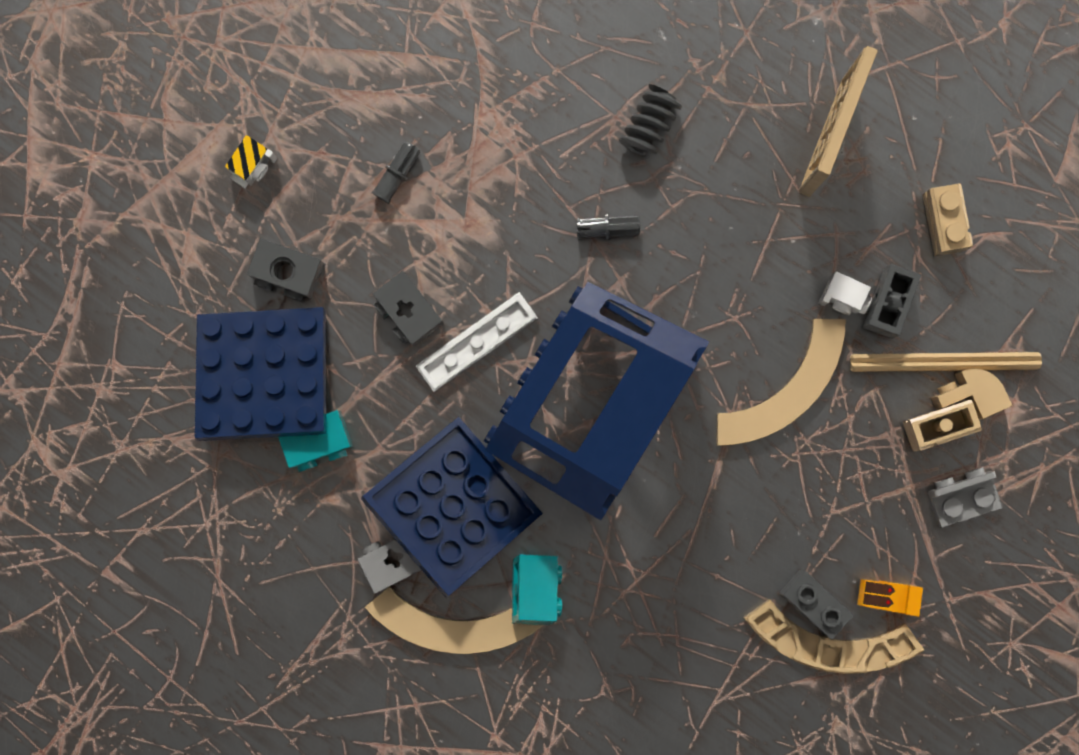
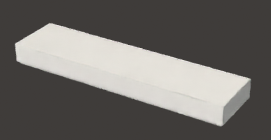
M518 292L417 364L416 368L435 393L536 321L538 317L521 293Z

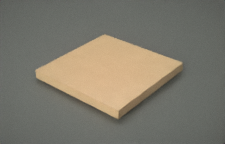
M869 46L864 47L843 76L801 183L800 194L810 197L830 175L876 57L877 49Z

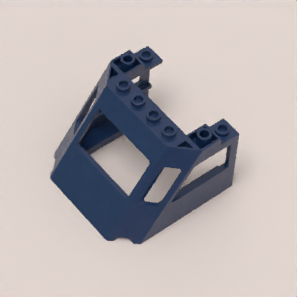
M587 282L584 288L580 286L576 288L569 300V303L572 304L569 311L566 313L562 310L552 325V328L556 329L555 334L550 341L544 338L535 353L539 360L533 370L529 367L525 369L517 382L522 388L515 398L509 395L500 410V413L504 414L503 419L498 427L495 425L491 427L483 442L488 444L485 450L593 517L602 520L693 373L709 341ZM613 303L653 322V327L647 325L646 323L632 316L631 314L614 305ZM601 308L608 309L649 335L643 336L601 315ZM593 327L636 349L637 354L579 450L574 453L530 427V424L589 328ZM520 442H525L565 466L566 471L557 484H553L512 458Z

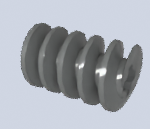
M649 84V89L652 92H645L642 97L646 103H639L636 108L640 114H633L630 119L634 125H627L624 130L628 136H621L619 142L624 147L642 156H646L647 152L657 154L658 150L652 145L653 141L663 143L664 139L658 134L659 130L669 132L670 128L664 122L665 119L675 121L676 116L670 111L671 108L679 110L682 108V105L672 94L653 84Z

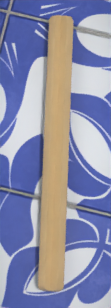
M1039 352L853 354L850 356V369L852 372L964 371L968 369L1037 370L1042 366V357Z

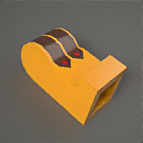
M860 579L857 605L919 617L923 588L887 581Z

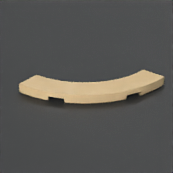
M812 319L809 345L796 374L779 392L765 402L742 411L718 413L716 420V446L735 445L766 437L786 427L808 410L821 395L837 367L845 337L846 319Z
M391 586L365 606L367 611L378 622L404 640L427 649L446 653L472 654L500 649L526 638L544 626L512 624V608L480 620L469 621L439 618L414 607L398 595Z
M770 599L743 617L766 643L781 654L803 665L827 672L857 674L877 671L901 664L924 651L905 623L882 635L867 639L831 640L808 632L796 625Z

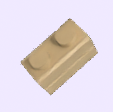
M961 183L931 188L922 194L934 256L962 252L973 247L971 233L968 232L970 226Z
M972 400L962 401L903 421L913 452L922 451L934 445H940L982 431Z

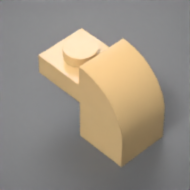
M968 369L954 373L959 386H957L955 381L937 388L939 394L931 398L936 410L945 408L963 399L972 400L979 419H984L1013 406L1001 381L990 372L981 369Z

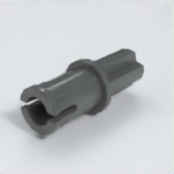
M409 142L403 143L390 166H385L387 170L376 188L372 191V194L389 204L403 180L407 181L406 174L420 154V150Z
M605 214V218H577V228L590 227V229L578 230L577 237L578 239L606 237V240H610L612 236L639 235L640 219L638 216L609 217V214Z

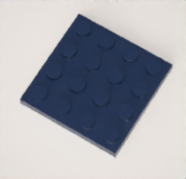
M324 307L197 314L195 439L197 441L326 434V311Z
M457 417L361 497L364 504L445 598L451 595L543 514L494 456L485 450L486 447L460 417Z

